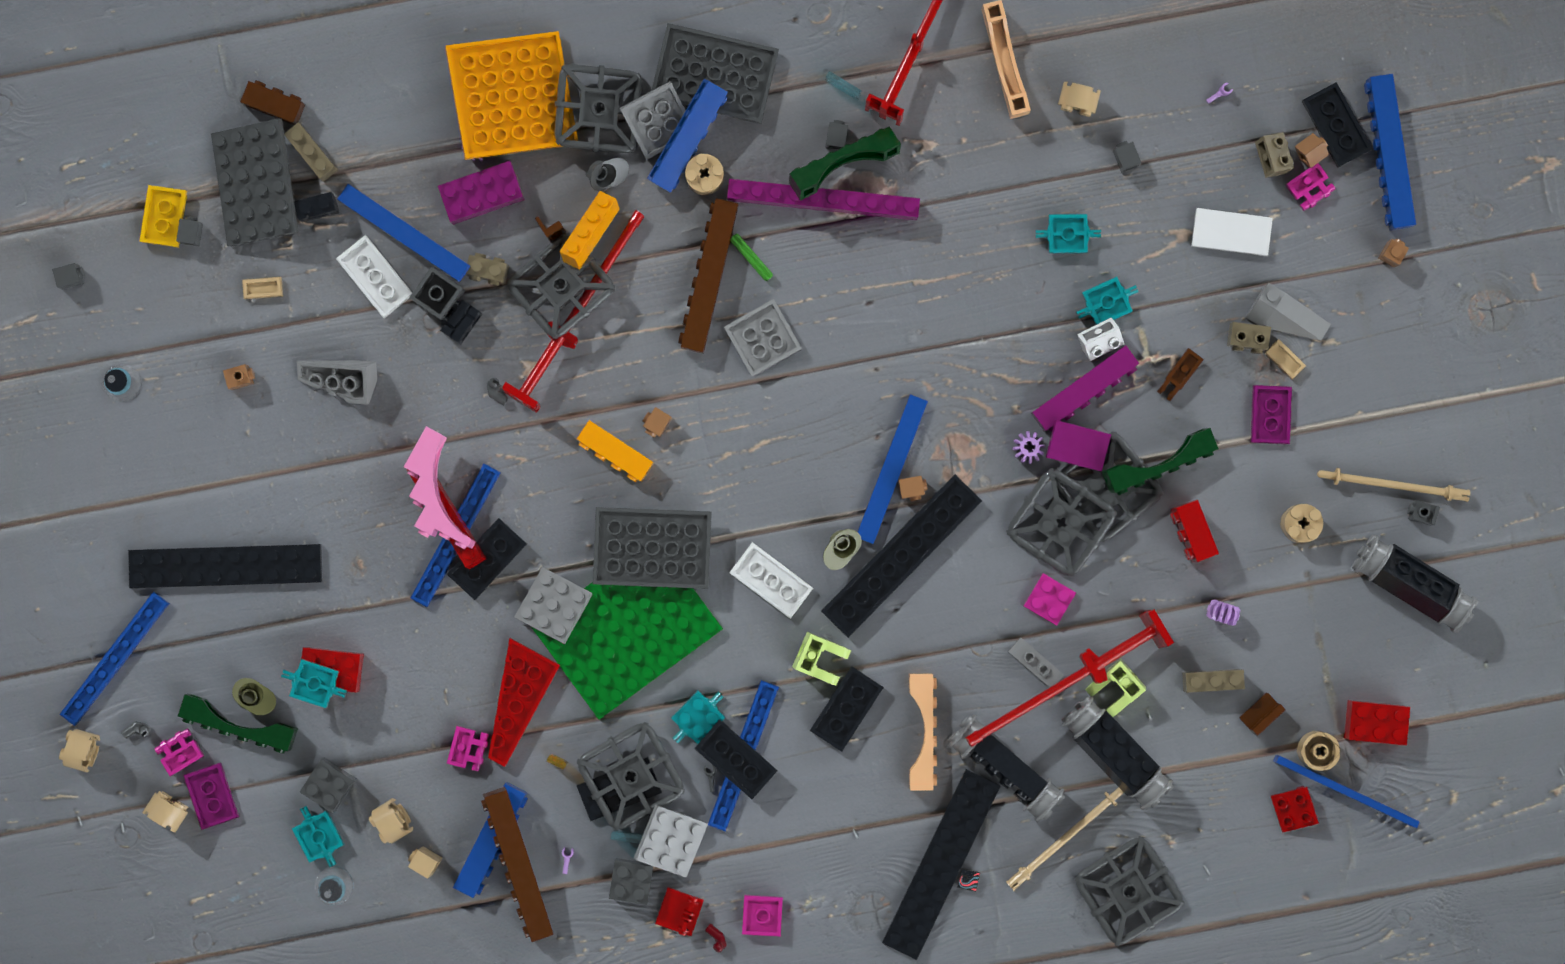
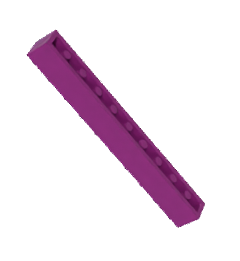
M729 179L727 200L732 202L907 220L918 219L920 198L819 188L817 193L800 201L790 185Z

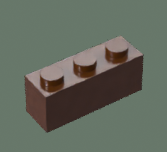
M257 80L254 83L248 81L240 101L244 106L277 119H282V121L293 125L299 122L305 104L301 101L302 98L293 94L290 97L283 94L284 91L275 87L272 90L268 89L266 84Z

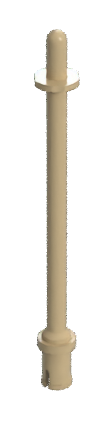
M1336 468L1335 472L1323 470L1317 472L1319 478L1334 480V485H1338L1339 481L1440 495L1444 496L1448 501L1455 499L1468 502L1470 499L1465 496H1470V490L1453 488L1451 485L1445 488L1343 474L1340 468Z
M1119 787L1110 795L1105 792L1104 794L1107 798L1027 867H1020L1019 871L1006 881L1007 884L1015 891L1024 881H1029L1031 873L1110 804L1117 806L1118 804L1115 800L1124 792Z

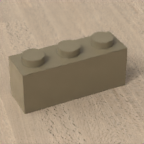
M299 122L284 133L286 138L323 182L338 171Z
M1242 669L1182 672L1183 691L1187 693L1245 689L1244 670Z

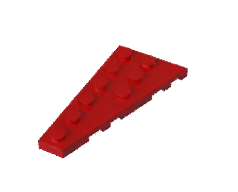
M509 638L488 755L489 759L504 767L509 762L560 667L558 663L512 638Z

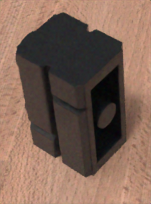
M332 192L294 201L298 220L302 223L326 217L329 214L339 213L336 197Z
M463 299L461 302L457 301L451 309L453 311L452 315L449 318L445 317L440 325L442 327L440 331L460 345L482 316L480 311Z

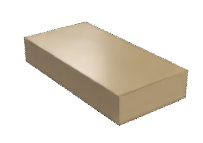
M281 277L242 280L244 299L283 297Z
M1279 339L1265 352L1291 380L1306 367Z

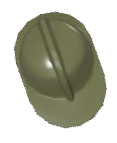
M845 529L832 534L829 544L823 553V561L827 568L839 570L848 564L861 547L862 540L859 533L853 529Z
M252 678L240 679L232 688V695L237 704L255 715L269 714L276 706L274 693Z

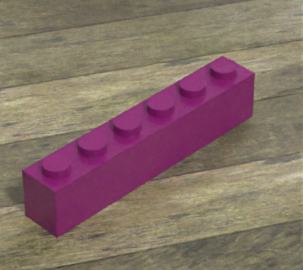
M1125 345L1031 414L1044 432L1046 430L1052 432L1055 420L1060 421L1064 418L1067 421L1075 415L1074 410L1079 407L1082 410L1091 404L1089 400L1092 397L1099 398L1106 393V387L1111 385L1113 388L1122 381L1120 377L1125 374L1130 376L1137 371L1136 366L1139 362Z

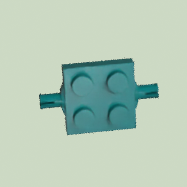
M1049 214L1047 230H1035V238H1047L1049 254L1088 253L1089 238H1101V234H1094L1101 233V229L1090 230L1087 214Z
M1115 277L1082 292L1086 308L1076 311V314L1079 315V319L1090 315L1096 325L1111 317L1115 320L1133 312L1129 303V296L1139 292L1136 289L1137 286L1134 285L1125 290L1121 286L1118 277Z
M301 659L295 673L283 670L282 673L284 674L281 675L282 678L292 680L290 697L323 708L328 707L333 694L344 698L346 694L343 693L347 692V690L336 687L338 670Z
M697 690L671 717L680 729L672 737L674 741L676 740L679 743L687 736L699 744L720 719L722 721L725 719V716L716 706L724 696L718 691L709 699Z
M307 806L299 809L305 820L300 825L292 828L309 863L318 858L325 857L329 868L336 865L337 863L332 853L337 848L345 845L328 810L319 815L312 816Z

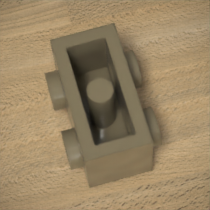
M1284 132L1266 135L1255 141L1265 178L1283 175L1294 169L1293 159L1290 155Z
M475 253V256L469 255L467 264L470 265V268L466 275L473 281L480 282L483 279L487 280L490 285L499 286V283L505 285L509 265L504 263V259L494 257L493 260L486 259L484 254Z
M1232 322L1229 327L1227 346L1232 347L1233 351L1243 352L1244 349H1250L1251 353L1262 354L1263 351L1269 349L1271 327Z

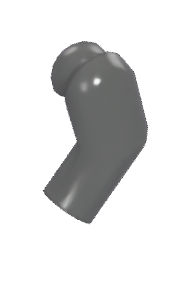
M491 378L487 383L488 395L504 406L508 397L500 393L499 380Z
M136 721L122 730L121 734L125 739H128L134 733L146 737L150 733V727L146 723Z

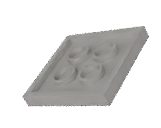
M671 82L620 108L646 160L663 151L686 111Z
M774 299L724 326L751 377L802 350Z
M542 567L514 618L565 645L593 594Z
M655 804L634 859L687 877L708 823Z

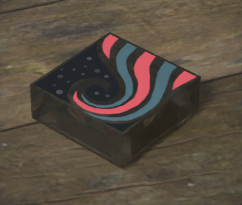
M961 868L957 888L976 892L980 872Z

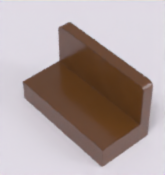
M538 216L535 218L550 242L566 233L560 221L546 228Z
M1265 693L1239 718L1254 735L1258 736L1286 709L1277 703L1269 693Z

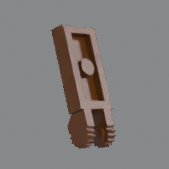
M1187 348L1166 376V380L1157 392L1159 394L1163 393L1167 385L1171 383L1175 386L1167 396V400L1171 401L1176 393L1184 387L1204 359Z

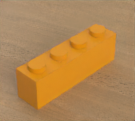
M599 191L559 251L563 262L579 270L581 269L620 210L616 198Z
M590 420L577 437V440L580 441L579 446L587 451L591 448L596 452L594 456L602 461H605V459L612 462L610 466L620 472L623 469L628 473L626 477L635 483L637 480L642 482L654 462Z

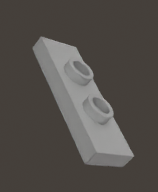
M1021 637L1008 651L1049 688L1058 683L1064 676Z

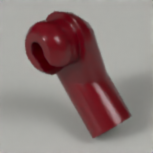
M710 924L705 932L716 941L713 949L721 953L727 946L724 934Z

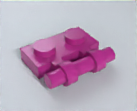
M1319 163L1286 184V187L1296 200L1302 196L1305 199V202L1300 204L1303 211L1309 207L1313 208L1322 198L1326 199L1335 190V186L1332 183L1328 186L1324 185L1323 181L1329 177ZM1317 186L1319 192L1311 196L1309 191Z
M456 726L447 764L466 768L469 761L473 762L472 770L479 771L480 765L484 761L483 754L485 747L487 748L488 746L487 738L489 734L481 732L480 739L474 738L476 730ZM472 744L477 745L475 756L470 755Z
M188 728L184 731H178L174 737L169 740H163L159 746L154 748L158 755L162 752L166 754V757L160 761L169 776L176 774L204 757L195 740L189 743L186 741V738L192 735ZM179 743L181 748L173 752L171 747Z

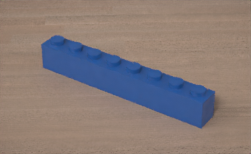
M1393 74L1373 76L1366 80L1364 90L1369 97L1367 109L1372 116L1370 128L1375 136L1373 148L1377 151L1378 155L1376 167L1380 169L1381 174L1379 186L1383 188L1384 194L1382 196V205L1386 207L1387 213L1385 215V224L1389 226V230L1410 228L1416 225L1394 77Z

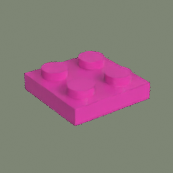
M1042 573L1026 600L1024 607L1057 626L1076 592Z
M744 895L742 934L781 937L783 897Z

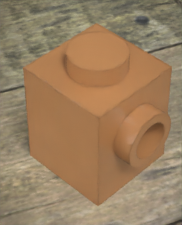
M1314 133L1295 146L1300 160L1310 168L1329 155L1326 148L1328 146L1327 142L1322 137H1317Z
M1391 239L1384 246L1378 259L1395 268L1401 264L1409 248L1405 246L1403 241Z
M246 364L223 370L227 387L230 390L254 384V371Z
M655 407L652 413L648 412L642 421L645 423L643 425L646 428L645 433L653 438L656 435L661 437L672 417Z
M922 476L898 480L901 499L910 498V501L920 500L921 496L925 495L924 491L928 490L926 479L922 480Z

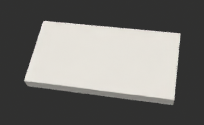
M1196 208L1191 247L1268 256L1273 218Z
M367 235L363 236L336 258L383 318H386L412 295V291Z
M753 542L729 572L790 619L813 590V587Z

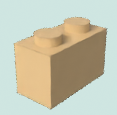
M423 846L420 849L416 848L408 859L410 862L408 867L428 879L434 874L443 858Z

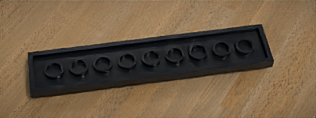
M954 474L821 612L849 638L982 500Z
M321 544L128 550L129 588L322 582Z
M965 769L882 941L883 944L915 960L918 959L1001 787L1000 785Z

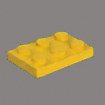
M148 185L140 242L179 248L180 243L176 241L179 220L184 218L188 191Z

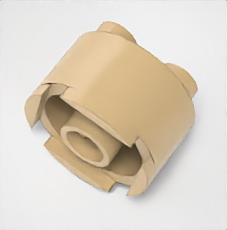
M1064 82L1058 105L1061 106L1060 110L1072 112L1073 109L1080 111L1079 115L1090 117L1091 113L1095 114L1101 91L1097 90L1095 93L1092 87L1077 83L1067 86L1068 82Z
M699 154L688 162L685 177L693 192L699 195H709L721 188L724 181V171L722 164L716 157L709 154ZM708 171L709 177L701 178V172L705 173Z
M1298 504L1288 508L1283 513L1280 525L1283 533L1289 540L1296 543H1304L1318 538L1323 529V518L1321 512L1314 506ZM1303 519L1305 526L1299 525L1298 522Z
M79 729L69 730L66 735L67 743L65 749L62 748L59 754V759L63 760V766L89 772L90 770L87 768L88 766H93L99 751V746H96V740L100 741V736Z
M1312 731L1300 739L1297 754L1300 761L1306 767L1317 771L1329 770L1339 761V743L1328 733ZM1317 747L1320 748L1321 754H1316Z
M164 791L155 792L142 813L148 814L147 817L162 827L166 828L168 826L171 828L170 831L176 832L188 814L187 809L189 807L180 801H171L172 796Z
M394 798L374 809L372 816L369 817L372 826L376 827L380 832L379 837L384 844L387 842L392 844L413 831V827L409 828V823H411L409 815L401 804L396 805L394 803L396 801Z

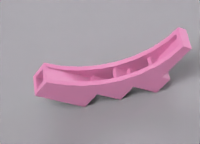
M426 426L404 465V468L409 470L407 474L418 479L409 497L414 499L413 504L421 508L424 507L414 526L419 529V534L427 538L429 535L436 537L438 531H440L439 536L447 540L450 537L455 539V544L463 549L466 547L473 548L476 542L465 535L453 523L444 508L439 494L437 482L438 463L447 437Z

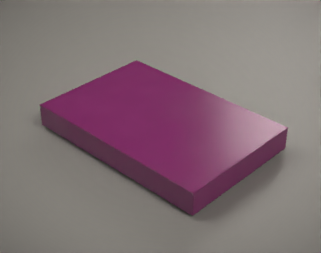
M1252 386L1251 443L1290 444L1292 387Z
M1055 420L1046 457L1102 472L1111 434Z
M221 762L183 775L201 830L239 817Z

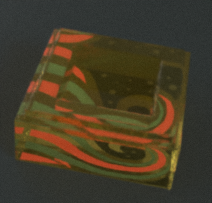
M550 754L547 762L563 770L568 764L566 760L554 754Z

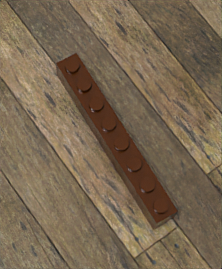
M717 198L715 203L711 202L709 214H712L711 221H707L705 226L707 238L702 240L700 251H703L702 259L698 258L696 269L699 272L698 276L693 278L691 288H694L693 296L689 295L687 303L690 310L689 314H685L683 319L685 331L684 333L681 332L678 343L681 344V349L704 354L739 207L738 203Z
M505 787L484 793V800L481 803L484 812L488 811L490 818L487 819L490 830L494 829L496 836L493 837L496 848L500 847L502 854L499 855L502 866L506 865L508 870L505 876L508 884L512 883L514 889L510 891L513 901H518L520 907L516 909L519 919H524L526 925L522 927L525 937H529L531 942H535L552 936L554 934L507 790Z

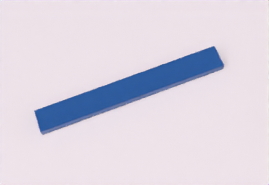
M347 184L337 198L347 207L460 282L470 268V265L351 185Z
M911 394L858 529L861 540L871 544L875 542L928 401Z
M484 463L458 509V513L469 531L501 472ZM442 539L410 597L425 607L429 606L457 555L449 540Z
M156 592L150 595L59 715L74 726L79 723L168 607L169 602Z
M762 680L740 736L754 750L757 748L779 686ZM726 776L708 822L709 826L725 832L741 791Z
M1275 755L1273 759L1275 763L1405 824L1418 828L1420 822L1412 817L1284 757Z

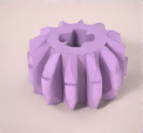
M1026 431V438L1020 433L1018 436L1021 441L1014 440V443L1019 446L1013 447L1012 450H1019L1015 457L1017 458L1022 455V463L1028 457V463L1031 464L1032 457L1035 461H1039L1037 454L1044 455V452L1040 451L1039 448H1045V444L1039 445L1043 438L1040 437L1036 440V432L1030 437V432ZM1027 442H1029L1030 445L1034 447V449L1031 450V453H1028V450L1024 449V446L1027 445Z
M1211 600L1206 615L1210 619L1233 626L1239 620L1241 610L1234 605Z

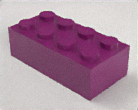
M511 161L438 186L447 215L453 225L525 200Z

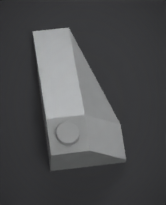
M1270 283L1264 285L1245 317L1256 325L1268 326L1272 330L1319 341L1322 340L1331 325Z
M360 360L297 361L299 381L317 389L326 390L333 396L342 397L349 403L367 405L370 403L377 383L376 362Z

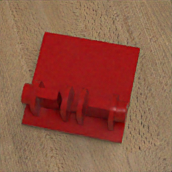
M1300 786L1295 790L1271 795L1282 833L1319 824L1308 787Z
M668 887L655 924L677 931L683 936H692L704 900Z

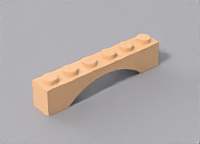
M1002 0L983 4L981 10L1009 117L1013 119L1029 115L1031 109L1014 57Z
M932 673L909 674V693L920 708L925 731L921 752L916 762L909 769L910 791L933 790V786H937V774H933V766H937V755H933V747H937V736H933V728H937V716H933V709H937V697H933V689H937V678H933Z

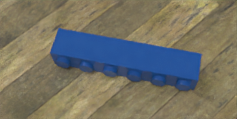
M706 79L702 81L647 177L648 180L669 192L677 187L679 183L678 178L681 173L685 172L689 159L698 150L697 145L701 139L703 140L706 137L709 124L715 121L719 107L725 104L727 91Z
M506 782L503 787L507 790L516 820H518L520 815L517 812L520 807L524 808L528 800L525 797L527 792ZM487 820L453 886L454 889L472 898L476 894H481L485 886L482 882L485 877L489 878L494 868L491 864L494 859L498 860L501 854L500 847L496 848L493 837L496 836L494 829L490 830Z

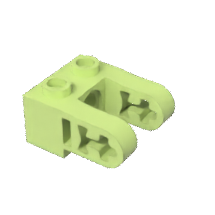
M807 632L792 667L795 670L836 686L840 677L817 667V661L824 650L848 659L851 650Z
M1120 658L1106 670L1107 681L1096 684L1093 681L1085 689L1090 696H1094L1109 682L1115 681L1122 688L1124 694L1105 710L1114 717L1144 693L1146 686Z

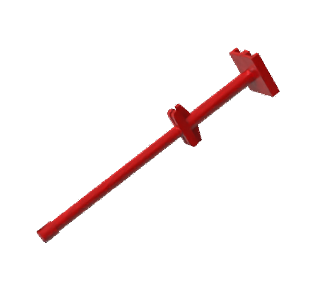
M932 0L917 33L912 35L910 45L884 99L869 93L866 99L865 111L869 112L872 109L879 112L880 118L884 120L887 117L896 120V125L900 126L903 120L904 109L894 105V102L918 53L923 48L924 38L943 0Z
M637 210L629 219L627 226L600 266L606 274L644 218V215ZM597 274L590 281V283L602 282ZM585 290L578 302L583 307H586L596 290ZM574 306L563 325L580 312L576 306ZM550 321V322H548V324H549V325L551 326V328H552L553 322ZM569 330L566 334L558 337V339H552L520 390L505 382L502 387L504 393L537 413L541 406L539 402L529 397L560 347L575 349L578 338L570 333Z
M1155 609L1145 611L1139 615L1146 629L1099 657L1090 648L1086 649V652L1080 654V659L1085 667L982 729L976 730L965 737L970 747L983 741L987 736L1088 675L1091 676L1096 684L1107 681L1105 666L1148 640L1153 639L1158 648L1168 647L1173 644L1174 641Z

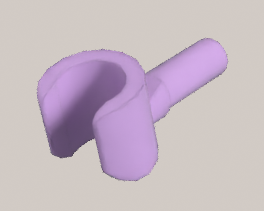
M1224 83L1216 94L1206 99L1208 104L1218 97L1228 96L1233 89L1226 92L1224 87L1229 83Z
M566 847L562 850L564 857L562 874H567L570 858L574 854L573 848L571 849V855L565 854Z

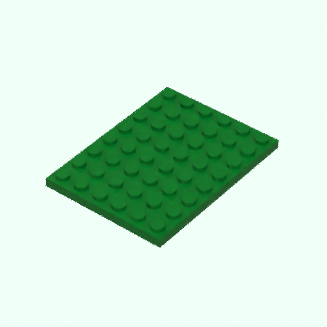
M593 582L584 588L593 595L565 645L532 627L598 720L723 630L694 588L593 584Z

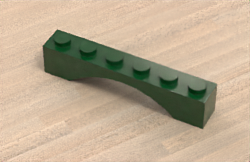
M890 126L885 129H879L874 134L868 137L864 136L851 145L847 144L836 152H829L819 160H812L804 167L795 168L789 173V184L801 201L817 193L825 178L842 165L860 160L885 161L900 154L901 143Z
M1203 428L1187 435L1180 448L1170 458L1157 465L1138 468L1118 464L1102 471L1109 492L1121 495L1128 492L1127 488L1131 486L1137 488L1144 485L1145 480L1150 478L1151 480L1161 478L1162 473L1166 471L1172 473L1179 470L1180 465L1186 464L1188 466L1196 463V459L1201 456L1203 458L1214 455L1213 451L1219 448L1211 428Z
M184 694L178 717L183 718L182 721L185 723L193 724L196 722L201 724V728L207 730L215 728L219 730L218 733L230 736L231 733L237 735V739L248 742V740L256 741L255 745L266 748L268 745L274 747V751L283 754L285 751H291L298 728L283 723L263 728H248L236 725L219 715L207 699L192 694Z

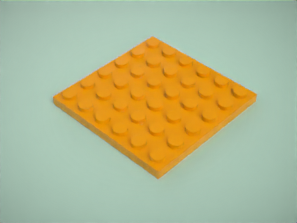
M559 31L445 46L465 160L563 147L560 144L557 145L554 134L556 119L555 101H557L559 74L561 67L564 65ZM566 77L565 102H571ZM564 108L562 135L575 125L573 109ZM577 131L572 133L566 140L578 141Z

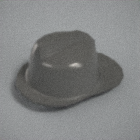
M619 157L606 161L598 160L591 164L586 172V176L589 178L591 187L595 191H604L621 184L627 178L629 165L623 158Z

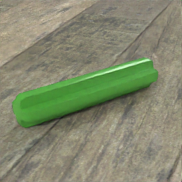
M735 234L730 239L732 244L765 281L771 279L773 273L740 235Z

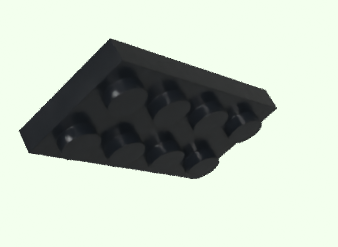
M1337 82L1302 100L1319 135L1327 142L1328 146L1326 148L1337 168L1373 149Z
M500 518L477 541L486 559L471 569L466 568L460 559L447 573L474 600L487 589L527 545Z
M851 666L810 731L842 752L884 687Z
M721 719L694 748L751 799L759 793L778 771Z
M649 757L643 758L646 764L651 763ZM653 767L650 768L649 770L653 775L655 781H658L653 770ZM628 771V776L625 777L626 780L635 781L634 777L636 774ZM607 773L593 778L599 791L612 784ZM586 782L576 785L590 822L603 817L604 815L597 802L591 797L592 793ZM653 786L644 791L643 794L648 799L662 793V790L659 787ZM615 788L602 795L611 813L619 810L621 799ZM637 795L626 801L625 807L640 802L639 796Z

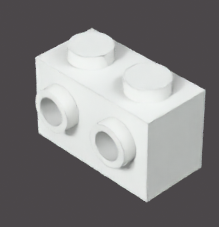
M1112 317L1077 334L1082 350L1090 361L1124 345L1120 329Z

